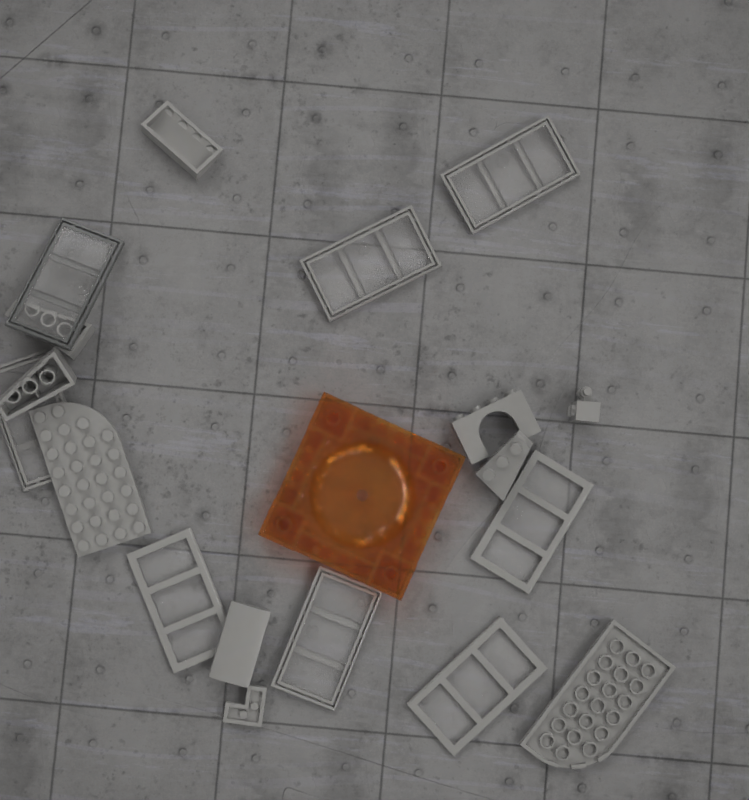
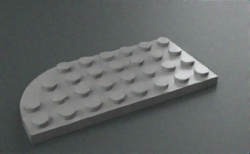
M73 402L53 403L28 411L78 558L153 532L123 442L110 420L92 407Z
M611 619L519 744L542 762L557 768L581 769L598 761L601 762L617 748L676 667L617 621Z

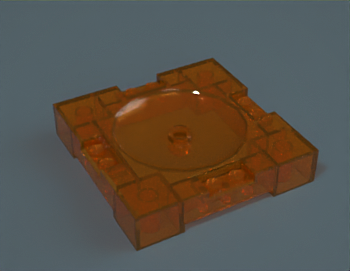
M324 392L258 535L292 551L301 553L401 601L466 457ZM359 490L367 491L368 498L365 501L357 498Z

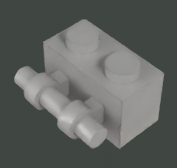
M585 386L578 389L576 396L579 398V401L571 402L570 406H567L566 417H569V422L598 423L601 403L591 402L592 390L590 387Z

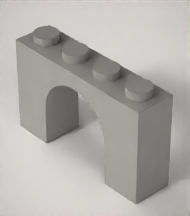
M514 388L504 393L506 397L500 400L498 397L487 401L488 406L481 408V405L470 410L471 414L464 416L462 413L453 418L454 422L451 423L452 429L470 465L489 457L479 435L480 423L489 413L499 412L507 415L512 420L516 430H520L527 438L541 432L521 390L516 392Z

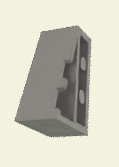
M520 430L496 451L476 473L502 501H504L533 444Z

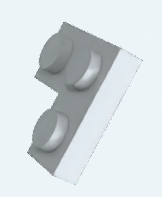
M249 684L245 703L226 701L223 722L262 727L268 686Z

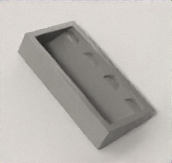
M169 101L161 105L141 124V132L196 180L211 167L223 152V149Z
M233 600L230 601L209 677L249 688L271 613L268 609Z

